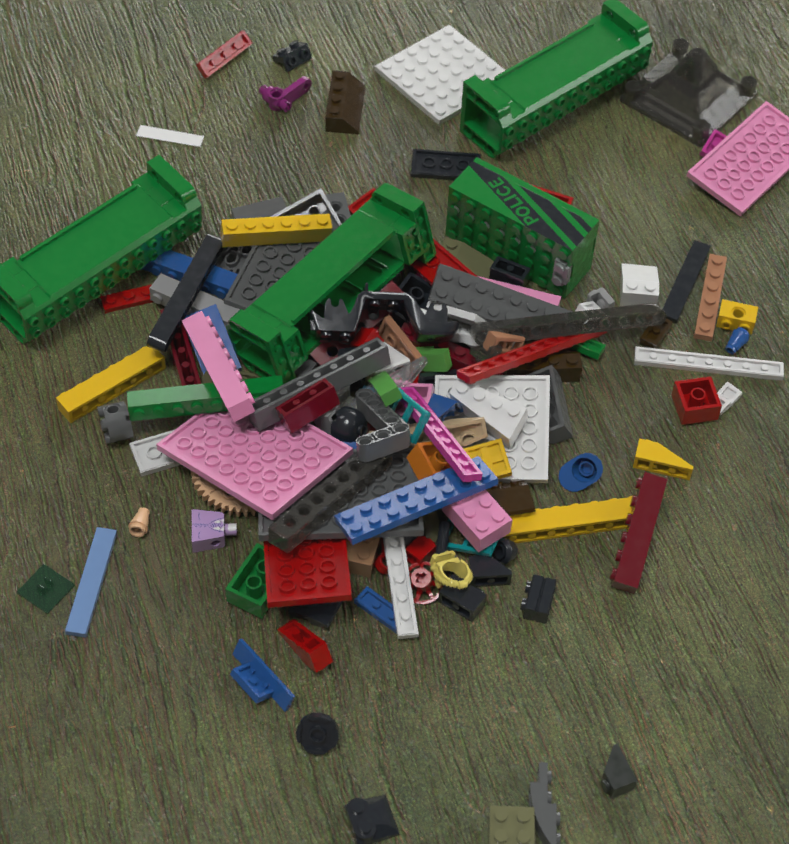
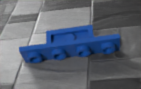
M242 638L239 639L233 655L242 665L233 668L230 675L256 704L272 697L284 711H288L295 695Z

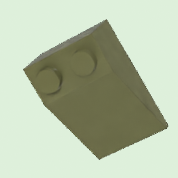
M445 237L442 246L475 275L489 279L493 260L462 241Z

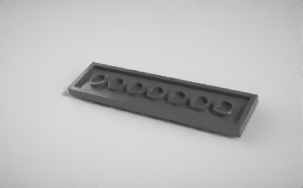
M441 263L438 265L428 300L439 304L445 303L447 306L477 314L484 320L540 340L573 328L577 314L576 312Z

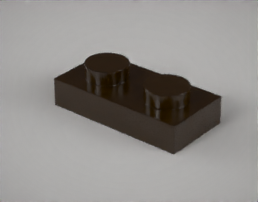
M657 314L641 335L639 343L656 349L671 329L673 322Z

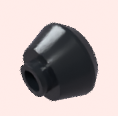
M502 537L499 539L492 555L495 560L505 565L516 558L518 548L512 540Z

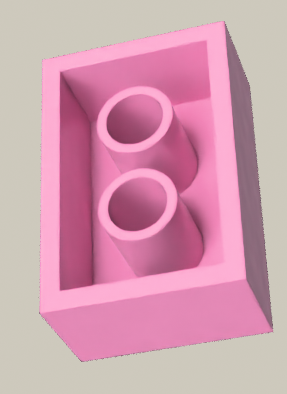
M483 490L441 509L477 552L482 551L511 531V517L487 490Z

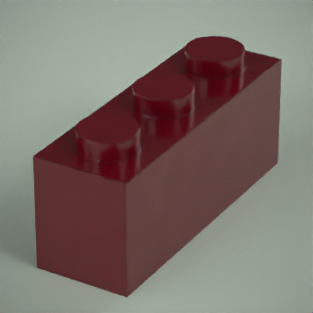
M323 378L275 408L282 425L292 434L324 413L332 410L340 404L334 386L326 378Z

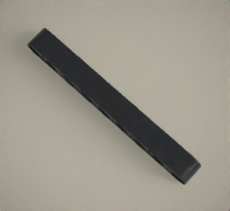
M209 233L206 235L147 340V347L166 353L182 324V320L188 314L224 247H222L221 238Z

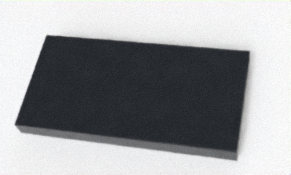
M413 149L411 177L455 181L476 157L481 159V154Z

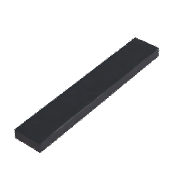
M696 240L693 241L660 316L677 324L711 245Z

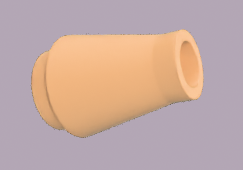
M139 508L129 523L128 528L131 535L142 537L148 532L150 511L147 508Z

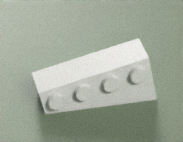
M459 378L449 392L450 399L458 401L463 407V414L469 418L484 417L487 431L494 438H501L507 448H512L528 420L527 407L474 384H467Z

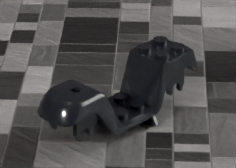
M365 283L363 292L358 294L350 313H348L342 299L339 300L337 307H333L330 298L325 303L324 318L320 317L313 310L308 312L310 334H314L315 339L320 340L322 343H330L332 340L347 344L353 341L363 309H368L369 312L386 310L389 313H396L401 311L414 339L419 343L441 344L448 342L454 338L460 326L458 321L447 322L448 309L445 303L442 304L440 311L434 310V304L431 303L426 314H424L414 297L410 294L368 291V283Z

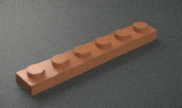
M709 254L694 338L712 342L727 261L725 256Z

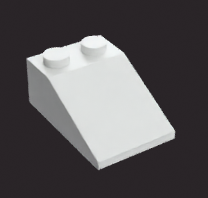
M621 263L620 306L656 310L659 298L657 267Z

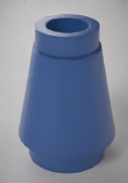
M741 327L734 329L725 350L729 354H735L749 341V332Z

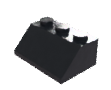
M410 271L399 288L404 293L413 296L420 308L428 310L426 306L428 301H431L428 300L432 286ZM401 311L392 314L393 320L400 328L404 323H407Z

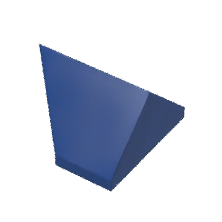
M434 393L428 403L429 407L438 418L441 417L442 421L447 416H455V411L459 413L464 412L463 407L458 401Z

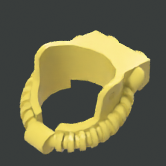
M453 550L434 554L431 557L430 570L433 571L437 588L446 585V587L450 586V588L457 587L458 589L467 588L473 579V573L468 564L462 559L459 560L458 557L454 558L456 553ZM443 571L454 572L464 580L450 579Z

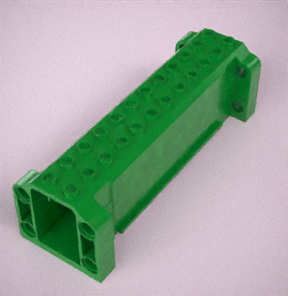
M607 0L602 4L601 14L589 20L585 26L494 77V80L486 78L482 81L476 75L463 81L459 131L490 158H495L506 150L511 149L517 143L523 142L539 130L548 127L556 120H560L578 107L585 105L605 91H609L617 84H621L627 78L646 69L649 65L653 43L647 22L619 0Z
M157 155L146 162L147 172L132 181V186L22 254L18 260L13 256L4 263H0V322L20 343L25 344L33 338L39 337L42 332L54 327L56 323L69 317L77 309L83 308L86 303L98 298L106 290L112 289L115 284L127 279L132 273L142 269L144 265L156 260L159 255L171 250L173 246L183 242L188 236L197 233L202 228V206L197 198L194 187L161 155Z
M386 182L383 183L372 193V197L321 241L319 245L245 310L240 309L228 320L226 330L235 353L240 357L245 367L259 377L282 375L283 385L295 379L294 371L309 359L308 355L322 343L320 340L315 339L314 334H310L308 312L313 310L320 317L324 318L325 303L330 298L333 307H337L339 300L342 299L348 313H350L358 294L363 292L365 283H368V291L378 292L404 268L405 263L410 266L415 260H419L427 264L437 253L425 202Z

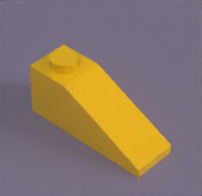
M639 438L633 468L690 481L693 471L691 464L660 443Z

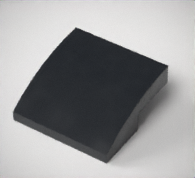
M343 601L291 606L288 612L292 617L309 620L311 625L329 628Z

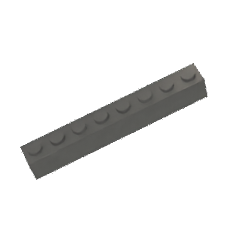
M377 337L254 399L255 403L252 405L256 412L248 415L249 422L258 431H261L280 421L275 407L323 378H326L337 392L390 365L388 346Z

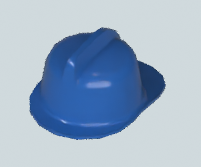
M592 453L578 455L561 467L559 471L560 484L569 491L577 492L583 490L601 478L603 473L602 462Z

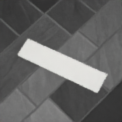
M140 125L136 135L198 147L201 146L204 138L201 135Z

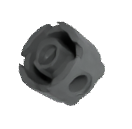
M125 401L97 407L99 417H103L100 421L102 432H107L104 433L106 444L133 437L132 425L128 417L129 413Z

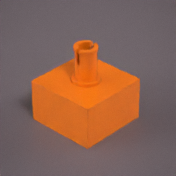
M432 442L417 443L406 457L418 480L451 467Z

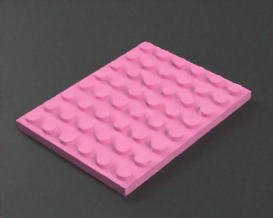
M229 411L196 414L156 444L158 451L271 520L279 516L353 454L352 447L310 423L292 434L282 425L281 420L258 431L249 422L248 416L234 422Z

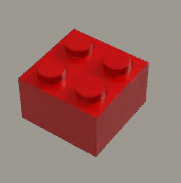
M711 376L674 382L671 396L682 425L718 420L722 405Z

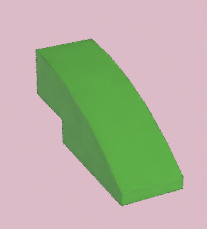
M434 346L416 347L423 356L417 370L447 372L452 367L449 348L434 349Z
M382 371L368 379L369 384L385 407L403 398L397 385L386 371Z

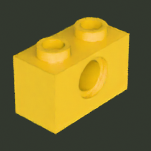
M722 299L716 327L732 331L741 327L752 335L758 307Z

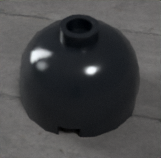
M344 406L336 412L335 415L338 416L336 421L332 420L331 436L342 442L351 443L356 442L358 437L367 434V420L361 411Z

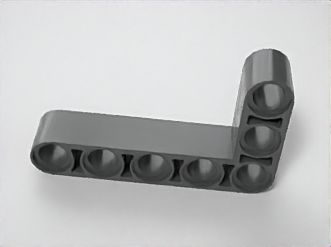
M358 390L356 392L357 410L361 411L366 420L377 430L356 439L358 459L362 462H369L408 448L411 445L409 425L389 406L385 407L381 399L372 390Z

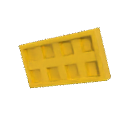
M501 438L464 448V451L471 459L479 456L498 479L512 476Z

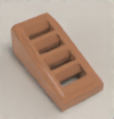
M488 331L483 348L490 354H503L522 347L526 338L502 332Z

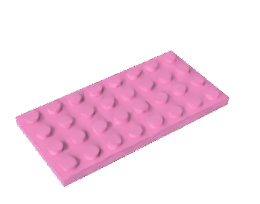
M767 101L764 102L693 166L686 176L741 216L789 171V117Z

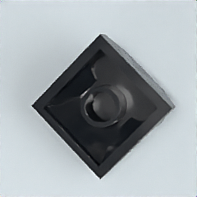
M386 794L367 799L354 798L344 805V811L356 844H374L400 835Z

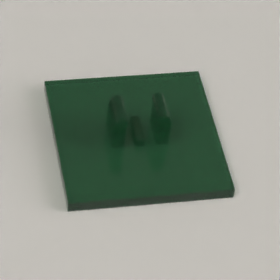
M43 564L16 593L46 614H49L72 590L75 584Z

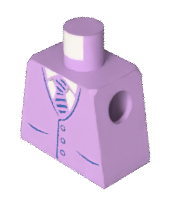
M192 509L193 553L222 548L225 546V536L237 535V524H225L224 513Z

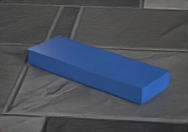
M367 586L354 599V604L397 634L392 603Z

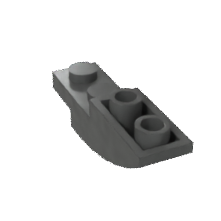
M539 762L537 782H530L528 789L529 807H534L535 829L542 844H560V833H556L557 826H560V812H557V804L551 803L552 792L548 791V784H551L552 771H548L547 762Z

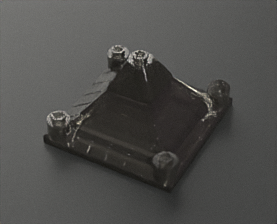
M677 38L673 41L671 52L658 65L652 68L641 80H630L625 84V90L620 96V102L702 148L714 129L720 131L757 96V80L752 76H744L739 83V81L718 70L715 62L703 49L693 48L688 53L689 42L684 38Z

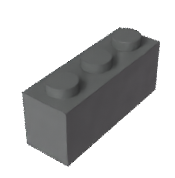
M278 197L232 208L231 213L232 219L271 217L287 207L283 198Z

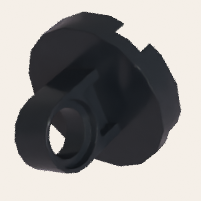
M321 712L305 715L299 721L296 730L298 744L300 742L305 747L304 750L315 755L326 754L328 750L335 748L340 735L339 726L336 721L329 715Z

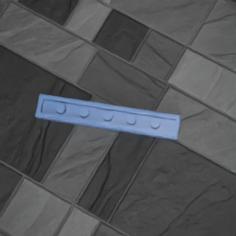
M100 527L96 529L65 629L66 635L85 638L87 636L116 540L117 530Z

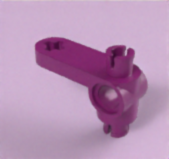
M303 76L284 90L279 87H267L264 84L259 88V94L262 95V99L268 103L271 110L288 112L292 108V102L309 91L312 81Z

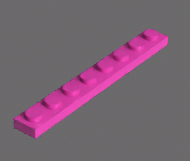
M402 387L401 389L431 413L430 419L425 424L423 431L463 482L480 481L483 473L414 387ZM401 398V403L407 408L409 403ZM414 408L411 416L417 423L421 413Z

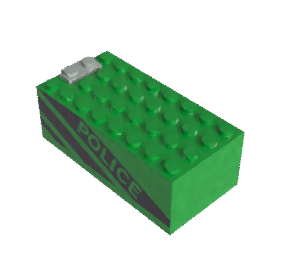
M476 157L449 186L445 236L466 243L495 261L497 256L531 268L530 281L565 299L591 269L600 220Z

